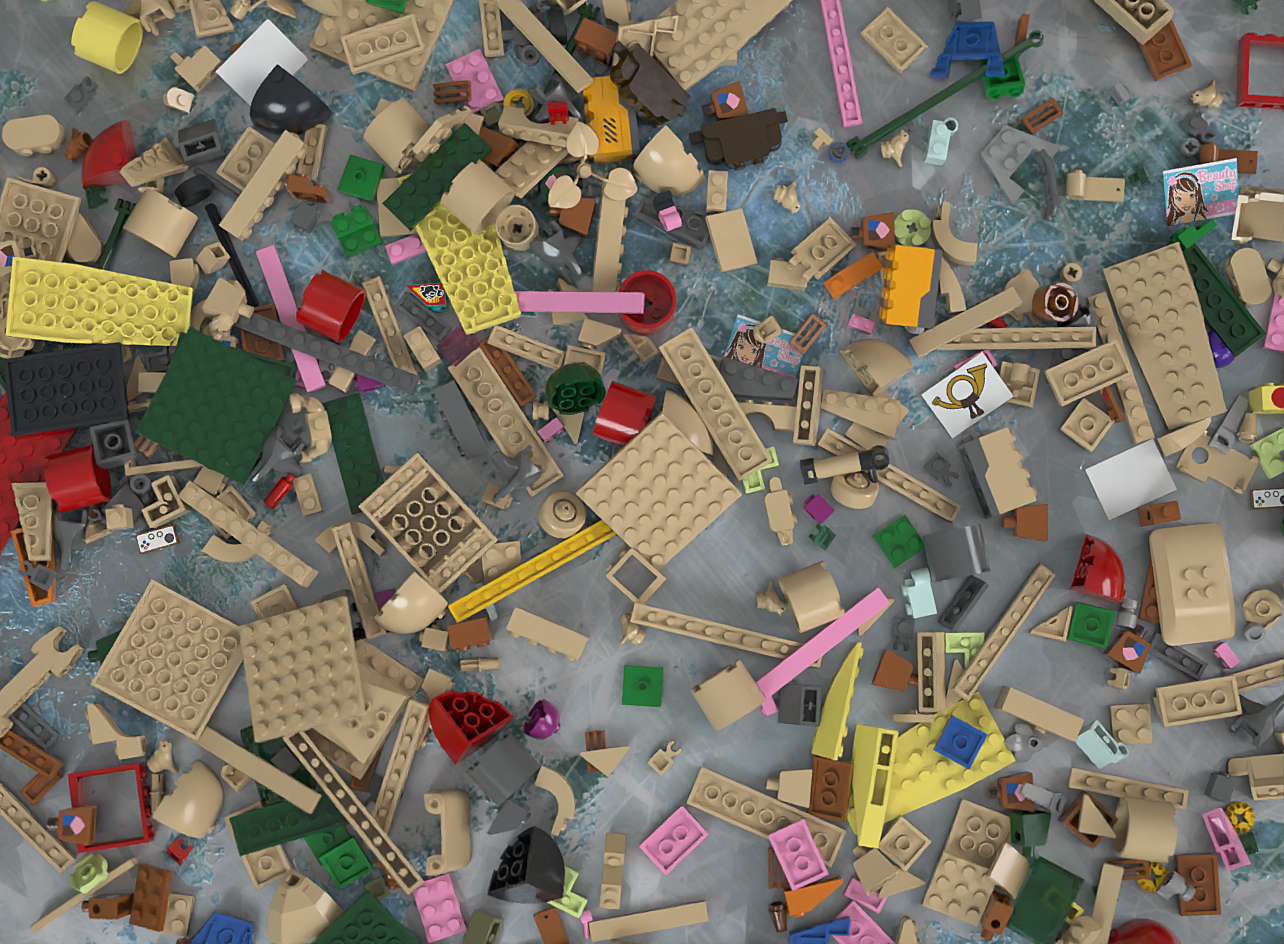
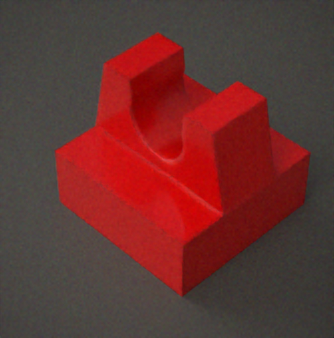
M567 101L548 103L551 125H555L556 121H562L563 124H567V121H569Z
M182 838L173 842L166 851V854L180 866L186 861L193 849L191 845L186 849H182L180 847L184 841Z

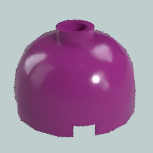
M545 699L537 701L528 714L531 719L529 723L525 722L523 731L524 734L535 739H546L553 733L556 734L561 725L559 723V711L556 706Z

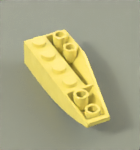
M855 642L835 673L825 694L820 709V724L815 728L810 752L812 754L836 761L838 756H842L844 745H841L842 737H846L848 726L845 724L850 711V699L854 694V679L857 678L859 667H857L858 659H861L864 648H861L862 643Z
M856 724L851 762L854 763L852 786L859 846L879 847L899 732L897 730Z

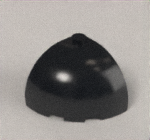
M278 64L261 83L250 106V119L252 123L272 134H283L285 130L297 135L303 134L304 131L311 128L315 129V126L318 124H323L333 114L317 95Z
M535 826L530 827L517 836L518 840L512 846L508 845L501 855L500 859H502L498 870L493 871L487 895L503 901L522 904L546 903L563 898L565 866L561 851L547 832Z

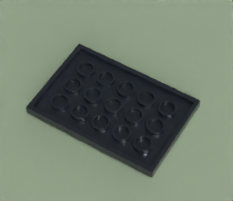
M120 342L3 359L12 437L130 420Z

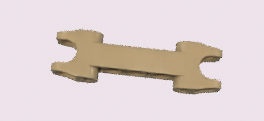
M58 626L42 636L32 646L31 651L36 656L0 691V738L13 726V722L8 717L52 674L57 678L64 676L83 653L84 648L79 644L74 645L66 652L59 650V642L67 632L62 626Z

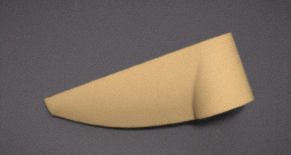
M1205 418L1158 438L1157 440L1164 455L1168 456L1178 452L1197 440L1211 423V418Z

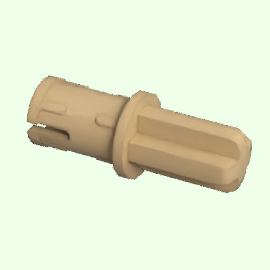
M499 657L464 659L460 661L461 671L479 670V672H482V670H499Z
M151 774V792L149 794H151V813L153 814L163 801V794H165L163 792L164 774Z

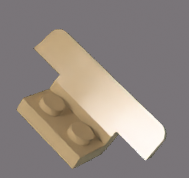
M1284 754L1234 758L1228 762L1229 775H1249L1254 801L1284 798Z

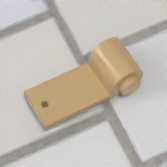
M1071 170V173L1067 174L1065 198L1072 200L1123 202L1125 179L1086 177L1082 170Z

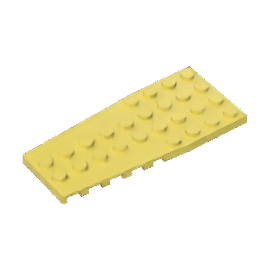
M411 174L399 177V185H401ZM440 202L415 228L466 335L520 317L521 311L519 310L517 297L508 272L502 245L496 232L495 223L483 233L475 235Z
M13 257L5 336L67 343L108 344L120 342L121 344L176 346L180 332L187 333L190 327L194 289L77 264Z
M979 691L974 692L969 701L961 699L946 708V711L934 713L933 722H919L898 736L884 823L965 789L1016 761L1010 749L1004 744L1005 739ZM951 715L988 734L970 769L933 750ZM851 781L847 821L854 834L857 835Z

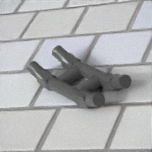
M1042 149L1033 158L1038 164L1043 179L1046 197L1044 220L1051 221L1052 217H1056L1057 209L1060 205V196L1057 190L1054 162L1045 149Z

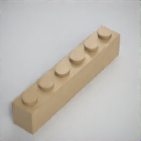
M285 130L219 226L241 241L244 238L247 239L252 233L251 228L262 219V212L273 203L276 192L281 191L284 187L285 178L294 173L296 163L307 154L306 149L308 146Z
M604 181L602 182L590 292H619L620 282H617V274H621L622 263H619V255L622 256L624 244H621V237H624L626 232V225H623V219L627 218L628 207L625 206L626 199L613 200L604 193V186L607 183Z

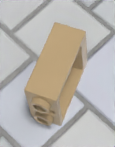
M632 547L630 550L626 548L618 556L621 560L617 564L612 563L606 569L608 573L606 577L633 602L644 604L666 578ZM631 555L657 577L638 599L613 577Z

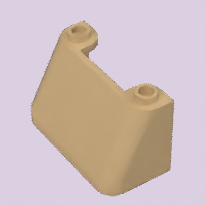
M1243 186L1238 195L1231 240H1236L1237 243L1246 244L1253 238L1284 242V190Z
M460 788L428 790L424 794V804L428 812L441 814L442 849H440V854L432 855L427 860L426 876L439 875L465 868L471 860L469 795L467 791Z

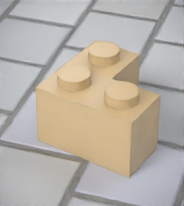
M171 475L151 483L159 501L142 509L145 519L151 528H158L191 511L188 504L178 497L181 489L175 477Z

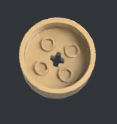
M400 99L390 104L377 115L366 129L364 140L392 170L400 174L418 163L419 160L416 158L417 156L412 148L431 125L406 99Z
M479 159L476 165L473 162L470 163L454 178L449 193L445 192L443 194L441 204L475 235H479L496 222L498 214L510 205L515 196V191Z
M146 188L123 229L157 250L176 258L196 224L198 217L162 194Z
M824 561L778 578L784 600L800 633L845 616L843 606L839 608V603H841L840 595L829 570H824Z
M741 659L735 661L736 663L733 666L729 664L701 682L700 685H696L690 690L715 731L743 717L766 700Z
M1121 797L1114 813L1119 820L1112 829L1116 834V838H1112L1116 856L1168 863V856H1173L1177 842L1178 826H1175L1173 815H1176L1175 806L1170 802Z

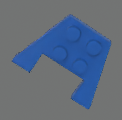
M994 21L956 23L945 43L946 47L943 53L939 55L935 68H932L930 72L932 78H949L952 60L988 59L986 67L987 77H1004L1005 72Z
M214 911L189 944H252L253 923Z
M850 916L789 932V944H828L829 936H850Z

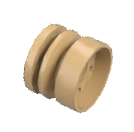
M510 205L498 214L495 222L496 232L503 244L514 251L530 249V242L539 237V225L532 212L521 205ZM517 227L522 230L520 234L516 231Z

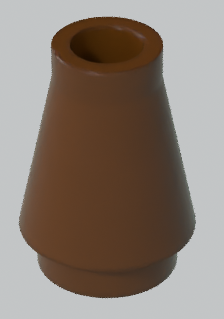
M775 901L770 903L768 912L776 932L782 933L787 931V906L785 902Z

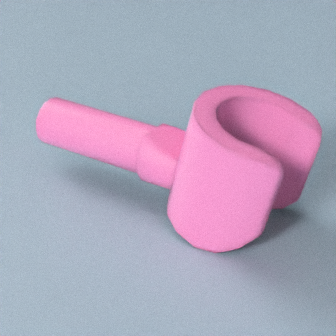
M589 909L581 913L585 939H589L587 922L593 920Z

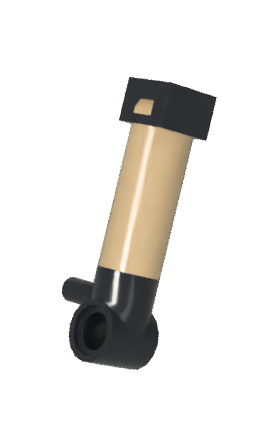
M876 445L870 450L818 460H814V458L800 460L804 485L817 483L818 479L868 470L870 481L877 483L876 470H883L889 465V453L884 446ZM877 455L884 456L882 460L875 459Z

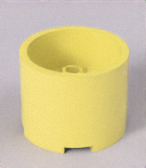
M92 1L86 6L87 11L82 19L78 17L71 40V45L75 46L74 55L117 74H122L131 66L139 51L143 36L142 22L102 3Z

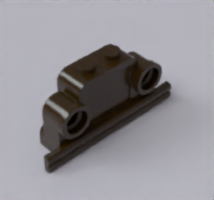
M617 41L612 50L620 57L617 65L611 68L610 79L613 84L620 86L619 95L625 103L637 112L640 118L645 121L652 120L658 126L674 120L677 115L680 118L683 117L687 110L684 104L688 102L691 96L638 43L626 48L620 41Z
M776 108L701 125L700 131L689 133L692 145L703 142L705 158L708 163L720 165L724 162L728 169L740 171L748 165H753L754 167L763 165L764 161L768 159L769 153L775 152L780 148L782 134L779 124L787 123L788 120L785 111L777 112Z

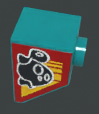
M442 283L406 285L407 290L430 310L432 309V312H443V309H448V296Z

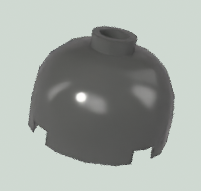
M1085 302L1086 306L1078 304L1076 314L1067 321L1058 322L1057 327H1096L1097 314L1088 302Z

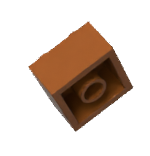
M584 18L574 37L575 49L583 57L589 56L594 58V61L600 65L606 64L610 66L613 60L612 55L614 51L612 48L616 43L617 32Z
M489 617L447 626L451 648L457 649V652L470 650V645L476 644L477 648L490 645L489 641L494 640Z
M1082 791L1058 821L1086 846L1094 849L1104 836L1077 831L1083 794L1089 796L1111 828L1119 819L1090 793Z

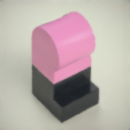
M671 191L655 195L653 205L664 229L670 231L681 227V218L674 205Z

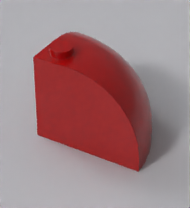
M122 120L108 126L90 143L83 158L81 170L82 187L85 191L127 182L120 171L129 162L138 158L130 123L127 120Z
M1086 534L1070 590L1119 604L1123 601L1126 590H1124L1125 573L1122 561L1111 545L1098 537Z
M451 691L440 694L432 699L429 707V720L435 737L455 765L490 742L513 719V715L503 705L495 700L493 702L483 697V694L472 691Z
M1141 918L1128 921L1117 929H1111L1107 944L1182 943L1162 923Z

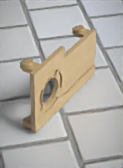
M1207 430L1197 440L1185 447L1175 468L1203 483L1210 477L1240 494L1244 493L1260 459L1255 455L1249 458L1232 448L1225 455L1216 448L1207 446L1211 437L1206 435ZM1197 447L1204 448L1208 453V459L1203 464H1198L1192 459V452Z

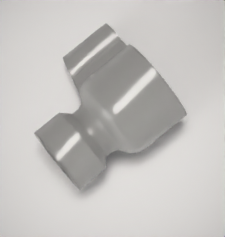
M1123 599L1121 603L1122 610L1116 611L1113 625L1134 630L1137 621V615L1134 613V610L1137 609L1138 602L1131 599Z
M1172 870L1164 877L1162 884L1156 889L1155 893L1165 900L1174 894H1179L1180 898L1187 902L1194 896L1196 889L1190 884L1186 885L1185 879Z

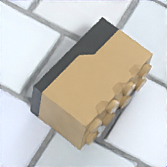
M1006 427L988 435L978 431L964 435V444L958 446L957 449L985 519L1037 501L1036 489L1033 485L1030 486L1027 480L1030 478L1029 471L1026 467H1022L1020 462L1023 459L1022 453L1014 447L1013 442L1016 439L1012 430L1009 431V428Z

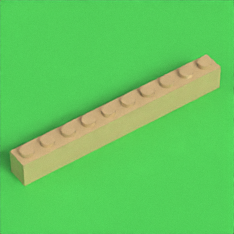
M301 731L284 736L283 741L404 892L408 895L424 882L307 735Z

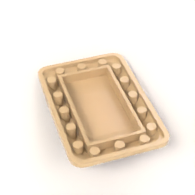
M1216 523L1153 530L1149 535L1161 634L1164 643L1176 646L1232 638L1236 631L1229 562L1222 528Z

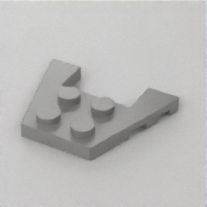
M1005 125L983 150L980 157L992 176L994 175L1001 190L1008 197L1009 203L1013 205L1025 191L1010 179L1014 171L1032 150L1037 153L1045 149L1047 154L1053 158L1061 147Z

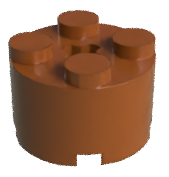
M1055 283L1037 288L1032 300L1033 316L1047 324L1067 321L1076 314L1078 309V297L1074 295L1072 291L1074 289L1066 283Z

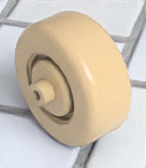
M859 471L834 476L830 490L832 496L842 505L854 509H864L870 507L875 502L879 491L878 482H871L869 474Z
M565 490L554 491L547 495L538 510L540 525L548 534L556 538H569L577 534L584 525L587 516L582 500L574 493Z

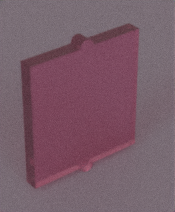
M460 324L436 347L444 355L443 357L456 367L480 343L473 337V333L466 335Z

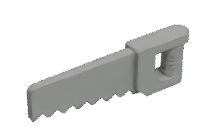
M1241 395L1236 397L1220 427L1216 429L1207 446L1214 447L1225 455L1229 452L1235 441L1234 433L1237 432L1236 428L1239 427L1240 418L1246 412L1245 408L1248 407L1247 403L1250 402ZM1218 436L1225 440L1226 445L1217 440Z
M1023 782L1019 794L1058 816H1062L1067 801L1070 800L1069 797L1027 782Z

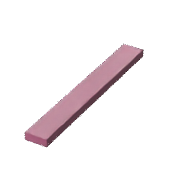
M820 0L843 128L862 125L840 0Z
M272 245L256 251L282 324L307 333L305 326L296 321L298 307L275 246ZM292 349L307 392L310 393L326 387L317 359Z
M514 291L521 312L643 313L644 293Z
M876 587L845 611V616L835 619L755 681L766 699L887 606L890 602L879 587Z

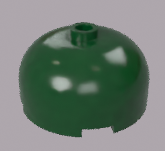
M569 363L559 367L550 375L546 383V396L549 407L558 410L563 415L587 412L590 406L595 403L600 404L606 395L600 373L594 367L585 363Z

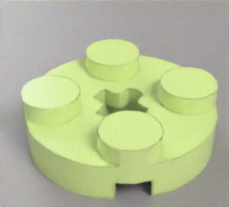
M913 209L904 210L894 220L896 242L899 245L919 247L923 245L931 234L930 219L921 211ZM907 225H914L917 231H913L912 234L908 233Z
M100 854L84 856L74 866L76 869L74 874L70 873L69 883L77 891L83 894L88 893L99 882L104 881L108 877V863L106 859Z

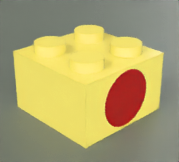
M1263 383L1249 391L1250 413L1284 414V383L1274 386V383Z

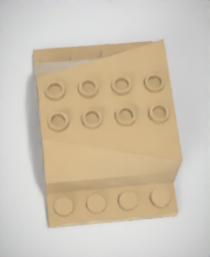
M418 453L358 506L439 594L498 541L471 508Z
M364 639L356 641L355 650L366 714L303 731L324 757L359 780H362L407 709L409 700L415 697L424 682L423 677Z

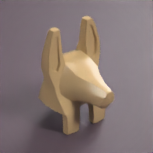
M132 0L127 9L123 11L127 15L140 19L144 28L148 32L152 31L156 36L160 35L156 23L166 17L172 19L176 16L168 0Z

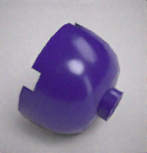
M1213 330L1208 331L1215 367L1223 368L1232 363L1235 358Z

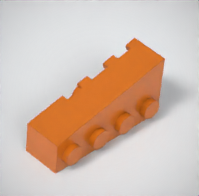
M23 528L11 531L23 572L28 570V565L24 564L23 561L31 562L35 569L40 564L56 572L53 532L51 560L30 561L23 536ZM30 575L23 576L32 607L38 608L56 602V577L47 591L29 582Z

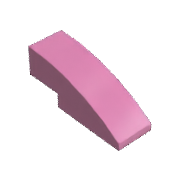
M1222 808L1202 814L1217 852H1220L1227 871L1251 864L1234 827Z

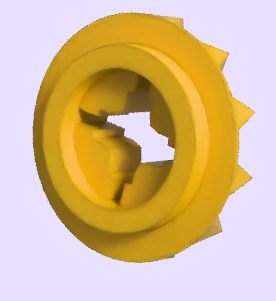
M522 89L510 91L504 98V108L505 106L516 108L513 102L518 103L522 99L524 108L521 109H524V114L528 118L530 113L533 112L534 107L532 96Z
M1233 802L1226 807L1224 813L1236 833L1248 832V830L1254 827L1256 817L1254 810L1249 804ZM1243 812L1242 817L1244 818V820H1246V822L1239 821L1237 823L1238 818L1234 815V813L1241 815Z
M1149 861L1150 874L1153 871L1154 874L1160 876L1155 878L1154 883L1150 879H1138L1137 883L1143 890L1155 893L1168 873L1165 866L1161 863ZM1145 870L1137 871L1136 875L1146 874Z

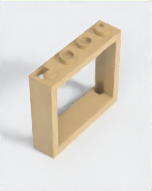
M152 399L144 400V403L136 404V402L128 403L130 426V414L146 412ZM135 457L124 464L125 474L128 477H133L137 474L153 475L200 469L204 466L194 460H184L136 467Z

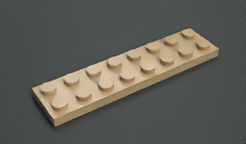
M693 327L659 346V349L737 479L740 481L771 463V457Z
M480 347L448 367L505 455L514 458L516 454L528 445L532 447L525 456L537 468L541 466L545 472L534 484L526 488L531 497H534L564 477Z
M701 767L686 804L768 840V834L800 819H804L824 864L832 867L847 830L812 816L807 812L704 767Z

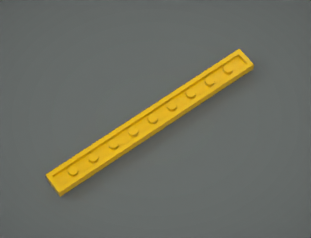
M601 520L450 604L448 608L458 624L617 535V533Z

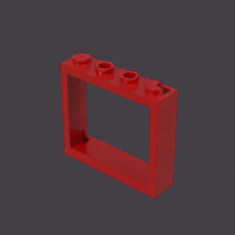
M1254 32L1244 34L1238 40L1236 107L1284 110L1283 96L1248 94L1250 45L1284 47V36H1276V34L1272 33L1257 35Z
M144 762L67 774L71 807L73 808L86 806L83 777L135 770L143 836L90 845L76 843L77 854L149 843L154 840L155 827L151 823L153 813H151V805H149L148 800L150 788L146 784L148 770L144 766Z

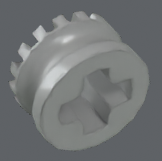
M1188 138L1182 142L1180 151L1184 156L1191 157L1199 151L1200 144L1198 140ZM1189 143L1192 147H1194V149L1190 152L1189 149L1185 147Z

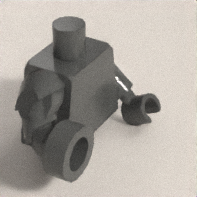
M537 0L536 4L527 9L545 27L544 13L541 11H548L550 9L549 6L544 5L548 0ZM514 23L513 28H502V39L513 40L514 42L513 51L516 58L527 66L536 65L540 60V52Z
M143 474L133 476L130 484L125 483L101 510L103 514H100L96 508H91L97 514L94 517L87 515L91 521L98 520L99 523L107 526L105 510L112 509V505L124 504V507L132 509L133 528L137 524L142 530L147 529L149 525L142 509L152 505L154 499L153 490H150V478Z

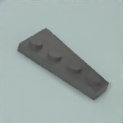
M642 198L634 213V217L702 250L710 236L705 217L711 214L704 213V211H693L677 205L676 210L681 218L682 226L670 231H666L660 222L653 205V200Z

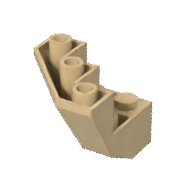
M291 869L278 885L269 906L267 939L274 944H302L315 940L344 911L319 886L306 876Z

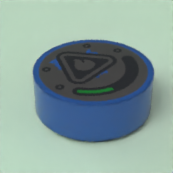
M842 142L834 143L829 150V156L834 162H843L849 154L847 145Z

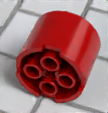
M322 269L321 274L316 273L307 285L302 295L304 297L301 303L302 308H298L296 312V321L340 343L345 340L353 329L363 308L366 291Z
M643 270L630 275L622 283L619 292L644 293V304L645 301H649L650 305L649 309H645L644 306L643 313H619L621 321L629 330L638 335L652 336L668 327L674 318L676 309V292L668 278L655 271Z
M612 381L599 411L592 436L623 447L648 424L657 397Z
M93 444L45 457L44 460L47 463V469L44 470L46 486L50 498L58 503L57 510L63 513L111 500L112 485L109 470H104L96 464Z

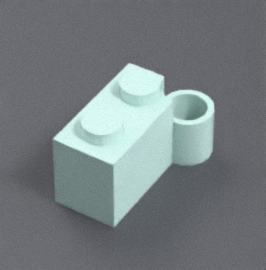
M948 118L944 122L932 121L929 127L923 163L943 166L947 158L950 136H953L959 127L956 119ZM946 124H951L954 130H948Z
M928 568L912 570V578L903 580L901 585L902 594L907 597L908 603L905 604L907 615H911V618H918L937 614Z
M1097 719L1081 728L1075 741L1098 769L1111 762L1117 763L1129 754L1127 747L1121 742L1117 743Z

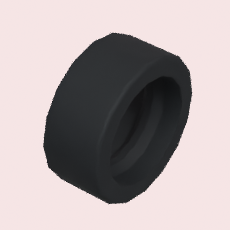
M563 9L548 10L551 34L562 46L568 45Z
M200 174L182 182L175 189L174 195L183 207H191L209 197L214 188L208 178Z

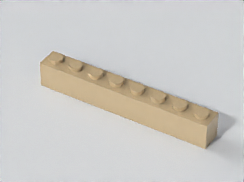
M189 481L178 495L180 499L301 586L308 588L318 574L317 570L197 484Z

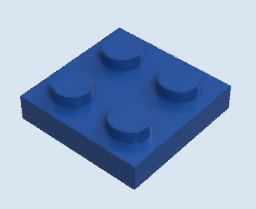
M951 715L933 750L970 769L988 734Z

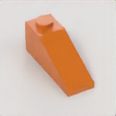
M871 252L825 281L824 285L834 300H837L884 267L874 252Z
M838 876L812 882L794 891L791 888L783 889L789 915H794V918L805 916V912L812 910L843 883L842 877Z

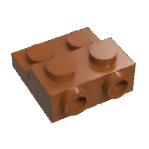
M295 173V176L289 175V177L285 178V188H287L288 193L293 199L332 204L333 196L327 188H324L325 186L322 184H313L307 175Z

